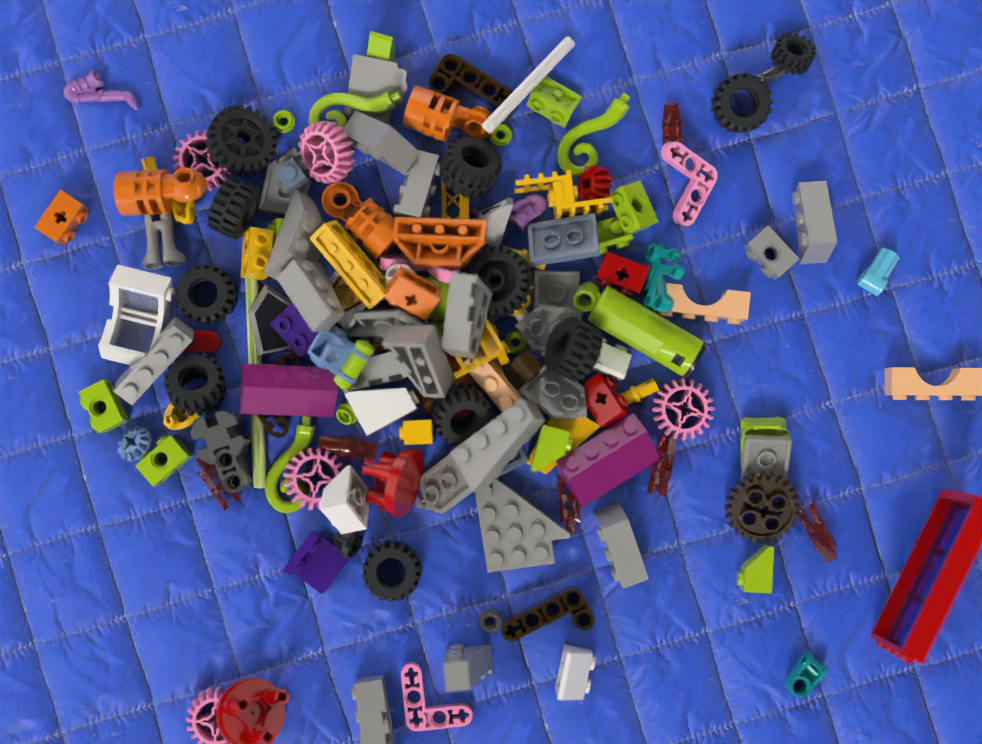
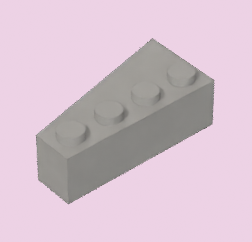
M522 398L450 452L472 492L485 493L489 489L491 482L503 472L502 469L507 463L515 458L518 454L517 451L522 445L526 444L545 422L533 401Z
M384 675L357 679L354 687H352L353 701H357L358 710H355L357 724H360V744H395Z

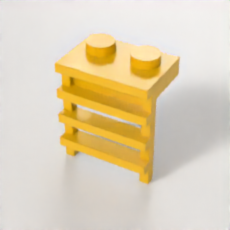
M566 170L565 175L557 176V171L552 172L551 177L543 178V173H538V177L535 179H529V175H524V180L515 181L516 186L523 185V188L515 189V194L546 191L551 189L553 182L562 181L565 204L574 203L578 199L577 185L573 186L571 170Z
M562 181L553 182L547 194L548 206L553 207L554 219H560L561 216L573 217L575 214L585 215L590 212H595L596 216H600L602 211L608 210V205L603 204L612 203V197L565 204Z
M487 317L480 341V346L486 356L479 360L477 357L476 359L472 358L473 363L465 366L460 356H455L461 367L460 370L453 373L456 379L494 358H497L501 366L509 363L507 353L510 351L505 341L499 340V332L495 324H490Z

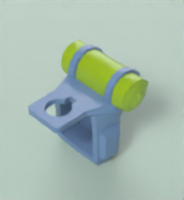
M333 326L328 332H319L307 353L318 367L325 370L328 369L335 375L333 380L341 389L350 390L367 362L370 361L375 349L365 340H358L356 343L351 342L347 339L345 332Z

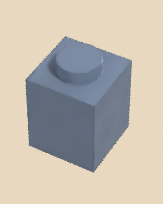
M293 158L274 171L291 195L294 194L295 190H300L310 183Z

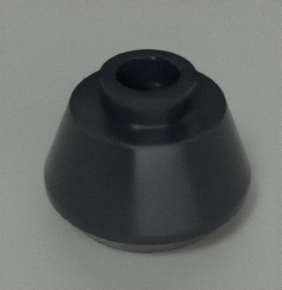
M338 531L333 539L335 542L334 546L343 558H351L362 546V532L356 531L341 534Z

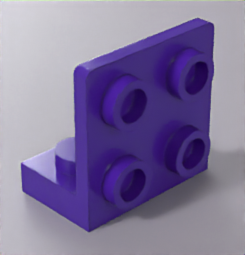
M293 302L270 324L299 357H303L307 353L313 340L319 333L311 330Z
M314 530L301 544L283 568V571L289 576L292 573L296 574L319 593L324 594L350 558H343L334 544Z

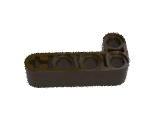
M455 54L445 55L428 81L429 90L448 95L455 84L494 110L513 92ZM449 63L457 65L454 71H449L445 67ZM468 75L476 77V81L473 83H467L464 79ZM436 82H443L445 87L441 90H436L433 88V85ZM491 87L496 92L488 96L483 91L485 88ZM519 104L508 116H512L517 112Z
M526 349L511 363L504 374L512 386L519 390L543 365Z
M568 586L504 619L501 625V633L505 640L513 642L567 614H570L578 629L586 631L593 627L595 618L581 590L576 586ZM571 592L579 594V599L575 603L567 601V596ZM549 603H556L559 609L552 614L546 611V607ZM530 613H535L538 616V620L534 624H529L525 620L526 616ZM581 613H587L590 616L588 622L584 624L579 623L577 618ZM518 619H522V624L525 627V629H522L521 625H519ZM511 624L512 627L517 626L514 634L510 631L506 632L508 625Z

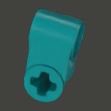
M806 652L786 676L784 681L785 688L797 697L807 696L826 675L828 666L818 662L813 657L812 652ZM801 679V687L798 690H794L795 681Z

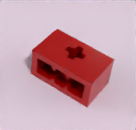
M606 251L595 280L599 281L600 286L605 288L613 286L621 289L620 292L622 294L633 297V294L636 296L640 294L649 267ZM624 271V276L627 278L620 281L618 280L619 276L615 273Z
M598 373L582 384L585 387L586 404L600 427L610 428L630 414L627 409L628 402L621 394L617 393L615 389L617 385L611 376Z

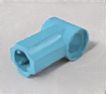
M884 247L881 248L870 267H867L859 277L857 285L878 296L888 283L887 278L900 257L892 250Z

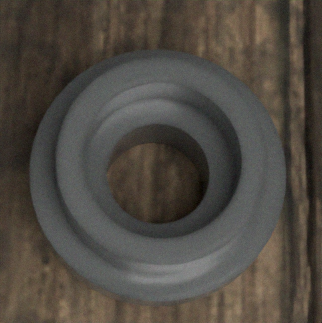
M487 609L482 612L479 618L480 627L488 633L499 630L502 625L500 613L494 609ZM488 617H493L495 619V622L493 624H488L486 622V619Z

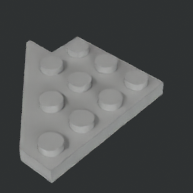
M498 478L491 482L489 489L485 493L475 492L487 572L556 563L553 540L571 538L572 535L568 530Z

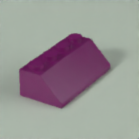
M245 363L241 368L240 414L333 417L338 395V385L333 380L335 375L330 370L320 367Z
M633 413L557 460L556 466L557 472L583 508L660 460V457L647 430Z

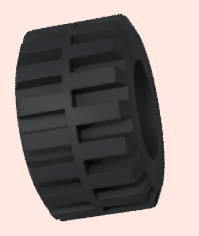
M740 73L727 78L719 84L718 88H715L713 92L715 95L711 98V103H713L711 113L714 112L715 117L713 118L715 121H719L720 127L726 128L729 132L742 133L757 129L761 126L760 124L766 122L768 119L767 115L771 114L772 111L770 105L773 104V99H770L769 96L772 94L771 89L767 90L766 86L768 84L765 81H760L761 77L757 75L751 76V73ZM737 90L748 92L753 101L752 110L745 117L735 115L730 107L731 96Z
M463 136L460 139H454L453 142H450L440 164L439 174L442 176L441 180L447 183L446 187L454 190V193L457 195L458 193L462 194V197H484L485 194L490 193L502 169V159L497 155L496 149H492V145L483 142L482 139H475L471 136L469 138Z
M230 176L220 186L212 201L208 214V227L231 239L238 240L250 227L256 215L260 202V188L235 176Z
M200 264V267L192 266L190 267L191 271L185 270L182 273L184 275L183 279L179 277L177 280L180 284L179 287H175L174 292H177L178 296L174 297L175 301L179 303V310L183 311L186 317L204 324L218 323V320H225L227 314L231 315L233 312L231 310L232 307H236L237 304L235 297H238V292L235 291V288H237L236 284L232 282V278L215 266H208L206 264ZM211 281L217 286V299L209 307H200L196 301V291L201 284Z
M574 317L564 319L552 332L545 348L544 360L547 369L573 382L584 379L592 371L601 354L603 337L600 330Z
M193 352L192 356H189L188 353L183 354L184 358L180 359L177 357L174 360L175 364L168 366L169 372L165 371L164 386L173 407L175 409L178 408L182 414L185 411L188 416H193L194 413H197L198 416H203L205 411L209 414L213 412V407L218 408L220 406L219 400L223 401L225 398L224 393L227 388L219 363L217 364L213 357L209 359L208 355L204 353L202 356H199L198 352ZM204 378L208 380L206 385L199 390L188 391L183 389L185 384L191 379Z
M460 382V385L456 386L454 383L451 385L445 398H436V401H433L431 405L433 408L431 409L432 419L439 436L445 439V442L448 444L453 442L454 446H459L493 421V413L485 395L480 388H475L473 384L466 386L465 382ZM460 410H472L463 419H452L453 415Z
M387 541L384 544L381 543L369 553L363 564L362 578L365 579L366 583L364 585L366 589L369 588L371 590V595L378 596V599L381 601L385 599L388 602H393L394 600L401 601L415 591L420 581L422 568L420 558L418 559L416 551H413L410 548L411 546L404 545L400 541ZM387 558L400 560L406 568L405 578L398 584L385 582L379 574V566Z

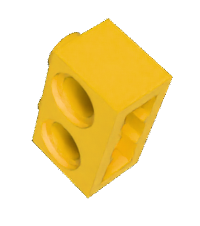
M250 227L244 232L240 278L264 280L269 277L263 272L272 251L273 230Z
M433 420L403 421V426H399L400 440H404V445L434 443Z

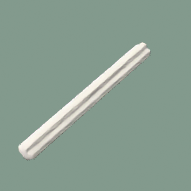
M565 37L483 122L482 127L486 132L491 133L575 46V42L571 37Z

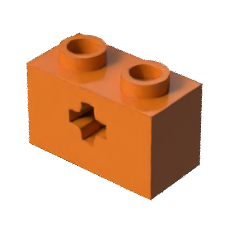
M59 190L34 228L56 243L65 246L66 243L71 242L75 237L77 227L88 218L90 208L68 193Z
M402 266L398 268L385 289V298L389 303L394 306H400L407 310L410 315L420 317L423 320H426L440 301L441 288Z

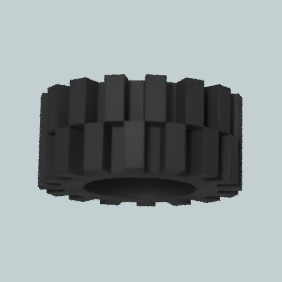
M788 32L787 35L784 33L781 37L779 36L770 58L774 60V66L779 65L778 70L784 69L786 74L790 71L791 75H796V73L802 75L803 72L806 73L812 64L816 55V47L811 45L812 41L810 39L805 40L806 36L803 35L801 38L799 33H795L793 36L792 32Z

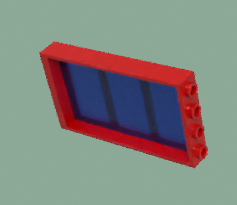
M945 489L941 490L870 637L877 640L875 645L913 665L914 661L922 665L924 664L981 548L982 496Z

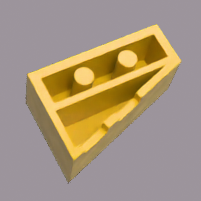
M551 417L546 425L570 432L569 437H573L570 451H565V455L572 452L600 427L597 423L586 417L558 419ZM537 442L528 456L530 461L527 464L530 466L532 465ZM557 460L543 467L539 471H541L544 474H547L556 466Z

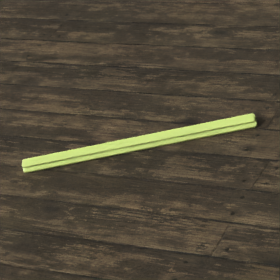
M245 278L248 364H262V355L258 356L248 310L259 295V282L256 279ZM250 414L254 488H265L267 477L265 427L255 414Z

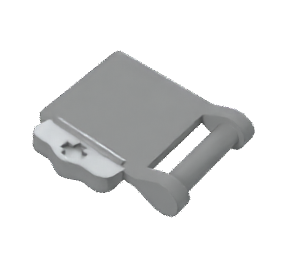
M354 54L348 93L373 98L387 91H390L391 94L399 91L404 99V94L408 89L406 80L407 70L398 68V63L394 61ZM403 99L400 100V101H398V102H396V104H397V105L402 104ZM345 106L344 115L346 118H351L353 113L358 111L385 124H390L391 111L374 114Z

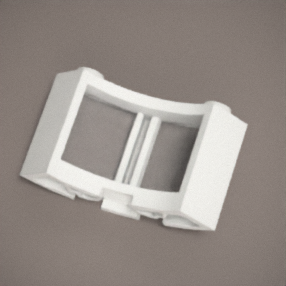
M117 265L109 281V305L114 306L112 319H107L98 347L101 358L134 365L149 351L160 333L169 324L175 288L172 287V279L170 277Z

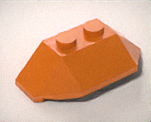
M395 217L392 239L414 266L461 268L485 244L488 221Z

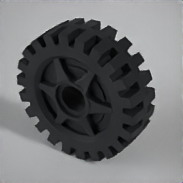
M234 105L229 106L215 116L206 134V146H209V155L213 154L212 160L214 162L218 161L221 169L226 167L228 168L227 172L230 174L234 171L237 176H241L243 173L245 176H250L252 173H258L268 165L276 152L278 140H275L277 137L276 131H272L274 128L273 124L267 123L268 118L265 115L263 117L259 116L261 114L259 110L252 112L253 107L247 106L244 109L243 105H238L236 108ZM238 138H242L246 144L241 143Z
M500 246L486 248V251L481 250L478 252V257L473 256L471 259L473 263L471 265L467 264L466 269H468V272H464V274L478 276L491 290L492 297L487 315L505 317L506 314L512 315L515 313V310L519 311L523 308L521 305L527 303V296H531L532 293L530 286H533L534 283L531 280V277H533V273L530 271L531 267L526 260L515 251ZM501 277L500 285L495 287L496 279Z

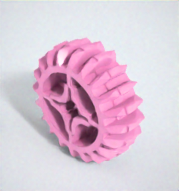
M324 120L312 123L300 135L302 140L298 143V146L301 148L298 154L302 156L300 162L305 164L304 171H310V177L316 178L317 182H323L324 184L338 182L348 176V172L353 169L351 164L355 160L352 155L356 151L351 149L353 142L348 141L349 134L343 133V127L337 126L336 122Z
M197 130L195 131V137L187 134V142L183 139L180 140V143L183 145L182 148L175 147V151L179 155L173 156V160L178 162L173 167L175 170L184 167L188 168V159L190 154H192L194 160L190 167L193 171L201 174L206 171L213 173V175L206 177L207 189L211 192L214 189V184L220 188L222 185L220 181L228 179L226 174L233 175V173H228V168L226 167L221 169L215 166V162L212 160L213 154L209 155L208 153L209 147L202 151L195 149L198 146L206 145V134L208 131L205 130L202 135ZM198 155L207 159L211 167L202 163Z
M681 378L679 386L676 380H672V388L668 384H664L663 388L666 393L661 390L657 392L662 397L661 400L653 399L654 403L659 404V408H652V412H659V415L653 417L654 421L662 420L657 427L662 429L666 426L665 435H669L673 431V439H677L679 433L681 434V440L687 439V433L691 439H694L695 430L699 435H702L704 432L700 426L709 428L710 425L705 420H713L714 418L712 415H708V411H714L715 407H708L707 404L712 402L713 398L705 399L704 397L709 391L704 390L700 392L703 386L701 383H698L694 388V380L692 379L686 385L685 378ZM685 390L684 396L681 397L679 402L667 401L676 391ZM691 394H694L698 399L701 411L692 406ZM685 402V408L692 412L683 413L684 416H682L681 410L673 406H683ZM665 407L675 413V426L668 420ZM687 417H698V420L692 426L684 429L681 428Z
M308 448L307 456L303 451L298 452L300 460L293 456L291 461L295 465L287 464L285 466L291 473L283 474V477L290 478V481L283 483V486L291 485L292 489L288 490L286 494L291 495L295 493L296 496L291 501L295 503L301 499L299 507L303 508L306 502H308V510H313L314 503H316L317 509L320 510L319 504L322 497L316 498L320 485L329 484L340 473L337 468L343 466L342 463L336 465L333 463L337 459L336 455L328 459L330 451L326 450L322 456L321 448H316L315 455H313V450ZM313 460L309 473H297L304 462ZM320 462L330 469L332 478L322 473ZM316 473L318 474L316 477L319 476L322 481L316 482L313 485L312 481L310 482L308 478L304 477L313 476ZM296 480L307 484L309 497L300 491Z
M217 687L215 692L212 688H208L206 694L204 692L198 694L199 699L194 698L191 702L193 706L187 710L191 715L186 718V721L192 723L187 727V731L194 730L191 739L198 737L200 740L197 744H203V742L206 744H229L221 736L216 718H214L218 702L223 694L221 687ZM214 702L212 712L201 715L204 705ZM203 725L210 727L212 733L208 732Z

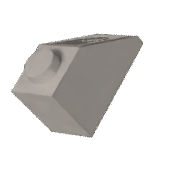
M507 198L481 211L478 219L473 218V220L488 221L485 244L500 246L513 207L512 198Z

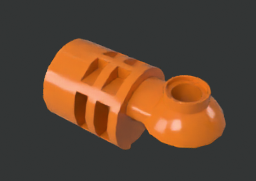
M418 85L414 87L409 97L402 123L404 128L444 142L448 141L453 127L462 129L467 135L478 139L488 138L494 132L488 133L482 127L483 122L491 115L486 107L478 105L470 109L461 106L458 99Z
M186 167L178 169L174 174H170L167 169L119 171L114 179L115 203L122 216L170 214L172 212V198L180 202L194 201L200 198L207 189V180L204 175Z
M335 182L326 187L321 199L324 210L330 216L346 223L343 227L345 231L352 235L353 240L361 243L362 248L379 261L380 256L386 255L396 244L392 239L395 218L390 214L388 215L385 209L381 206L379 207L372 198L367 199L363 203L359 199L355 188L346 182ZM338 197H344L347 200L343 206L336 205L334 201Z

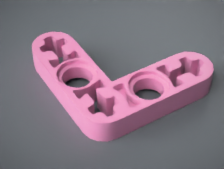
M667 142L661 149L662 158L691 179L674 209L673 220L678 225L690 226L696 220L716 183L718 173L712 165L683 144ZM674 148V153L682 156L680 158L678 156H672V152L670 151V149ZM688 158L693 160V168L691 170H687L685 166ZM698 171L707 172L708 179L705 180V176L702 173H698ZM695 189L699 192V198L696 202L691 198V194ZM682 212H685V215L687 216L686 219H684Z
M386 254L380 256L379 268L386 271L394 264L404 263L414 271H428L437 280L445 283H450L451 273L460 274L459 268L414 266L405 254Z
M409 662L404 665L401 671L405 719L410 730L425 731L461 727L471 722L473 711L466 703L426 707L423 674L420 665L416 662ZM409 668H413V671L418 672L414 677V683H420V686L411 685L406 687V684L410 685L411 683L410 675L405 674L409 671ZM416 690L420 693L421 698L418 702H411L407 696L410 691ZM422 706V709L418 708L417 711L418 717L423 718V720H420L419 725H415V722L410 720L413 719L414 708ZM460 709H464L465 713H469V715L465 716V720H461L460 716H453V722H449V710H453L452 715L458 714ZM437 711H442L445 713L446 719L442 723H437L433 719V714Z

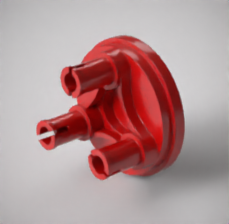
M413 448L405 449L399 455L383 451L379 459L380 463L368 459L364 462L368 466L362 467L363 474L381 478V481L386 483L385 492L369 488L365 497L366 502L383 506L392 516L398 518L404 517L409 512L417 497L424 468L422 452Z
M257 677L243 678L231 684L220 697L216 710L217 726L223 738L229 744H272L284 723V704L289 701V693H285L287 690L278 689L269 681Z

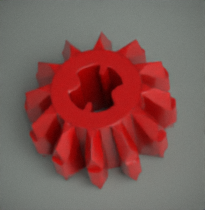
M599 165L585 167L584 172L579 173L580 180L577 181L579 184L577 188L578 193H580L579 199L588 201L611 197L610 189L614 188L611 186V182L614 179L610 176L611 171Z

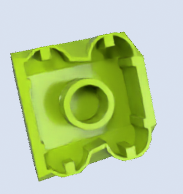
M778 416L766 418L744 417L741 419V468L745 436L770 435L790 437V433L786 428V419Z

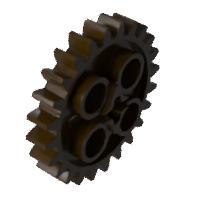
M761 471L760 477H757L752 472L751 479L744 475V483L735 481L737 489H729L732 496H726V501L729 504L724 505L725 511L728 512L725 515L727 520H730V527L735 528L736 535L742 533L743 540L750 536L752 543H755L757 538H760L762 544L765 543L766 538H769L771 543H774V536L777 535L779 539H783L781 534L783 531L790 534L788 527L797 526L793 519H800V515L796 511L802 510L798 503L801 499L799 495H795L797 493L796 488L791 487L792 484L789 480L784 482L781 474L775 479V474L772 471L768 477L764 471ZM755 491L760 492L757 497H749ZM775 497H782L779 502H772ZM746 513H754L750 518L743 517ZM769 518H776L774 522L766 523Z

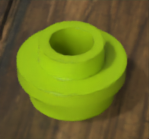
M280 110L273 116L272 124L278 132L288 133L295 126V118L291 112ZM287 119V125L282 126L280 124L281 120Z
M500 123L490 136V140L496 146H505L512 139V131L509 126ZM498 132H503L505 134V137L503 139L497 138L496 134Z
M519 331L509 332L504 339L510 353L518 354L526 348L527 342ZM514 338H517L520 341V344L517 347H514L511 344V340Z
M342 403L338 406L336 416L342 424L349 425L358 420L349 403Z

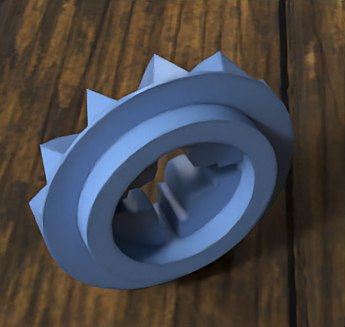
M137 425L134 429L129 428L127 434H122L124 438L118 442L120 447L117 451L121 454V457L126 461H135L148 451L151 444V434L146 428ZM135 440L137 446L132 445L131 442Z

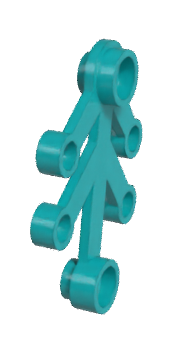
M651 243L645 254V258L650 264L642 286V290L648 292L644 300V306L665 313L666 311H671L674 305V299L667 293L665 275L676 280H680L683 277L684 267L676 264L681 258V251L675 248L664 250L662 243ZM667 259V261L675 264L673 266H665L662 261Z

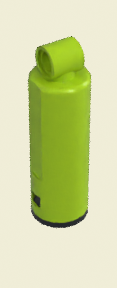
M585 282L578 288L574 296L573 302L578 310L582 312L591 311L588 322L685 379L695 369L707 347V343L610 286H607L600 293L597 285ZM582 294L589 295L591 300L585 299Z

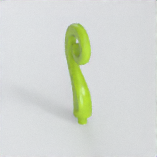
M387 91L373 98L350 93H330L318 99L309 112V126L314 122H320L323 111L333 105H345L364 112L379 114L397 108L396 102L403 98L399 91L393 94ZM330 110L326 114V118L328 120H336L339 127H344L347 123V119L341 111Z
M622 93L619 99L614 98L604 114L575 126L564 135L557 150V160L564 173H566V170H571L572 177H580L579 173H583L585 167L597 165L598 154L591 144L579 143L573 149L574 156H580L582 153L588 155L589 160L583 166H576L570 161V148L578 138L612 127L618 123L630 108L627 105L630 99L629 95Z
M302 416V424H297L293 444L275 461L266 477L265 493L267 500L275 510L281 513H293L301 508L299 507L301 499L293 503L292 501H284L279 497L277 483L279 476L286 469L285 466L293 463L291 458L294 456L298 459V452L303 451L305 453L310 446L315 431V426H311L312 417ZM285 478L281 482V492L286 493L291 485L283 486V483L289 482L290 478ZM296 480L300 491L308 496L306 483Z

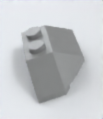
M299 190L294 191L268 259V264L263 272L277 280L276 278L293 259L318 262L321 254L309 238L325 222L315 201Z
M395 306L392 309L374 307L372 310L354 313L342 331L347 334V339L353 343H356L358 340H365L370 344H382L392 325L425 324L418 317L410 315L407 310L400 306Z

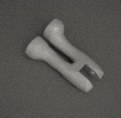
M171 213L160 214L161 221H156L155 214L144 215L147 253L142 260L143 269H161L164 266L163 263L167 266H182L186 264L185 255L175 247ZM160 230L162 234L163 259L160 255L158 231Z

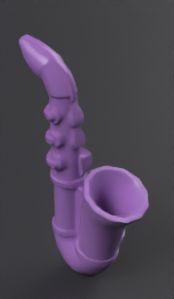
M94 69L87 76L72 80L66 84L63 90L65 98L71 103L127 101L136 111L139 110L137 101L130 92H122L120 90L96 91V88L103 87L104 84Z
M535 194L514 202L510 215L512 213L516 214L510 217L511 222L517 229L523 232L525 226L531 220L543 213L547 204L546 200L542 196ZM470 208L469 210L472 215L478 219L481 211Z

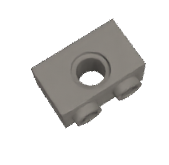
M769 225L763 228L744 246L747 250L745 251L746 255L752 261H757L762 267V273L768 278L772 277L773 280L783 275L799 260L795 253ZM766 249H770L773 251V260H769L766 258Z

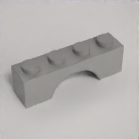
M175 316L160 333L149 351L136 364L130 365L117 379L113 392L133 405L192 342L194 330Z

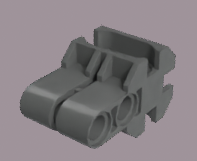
M220 411L215 413L219 425L216 424L215 418L196 420L190 432L192 439L196 440L202 437L203 440H206L208 446L197 451L199 459L211 465H216L222 484L228 492L234 493L248 489L252 485L253 477L245 454H248L252 446L251 434L245 437L239 436L236 429L247 424L245 417L234 411ZM229 454L232 456L233 459L231 464L228 461ZM236 476L240 478V486L236 483Z

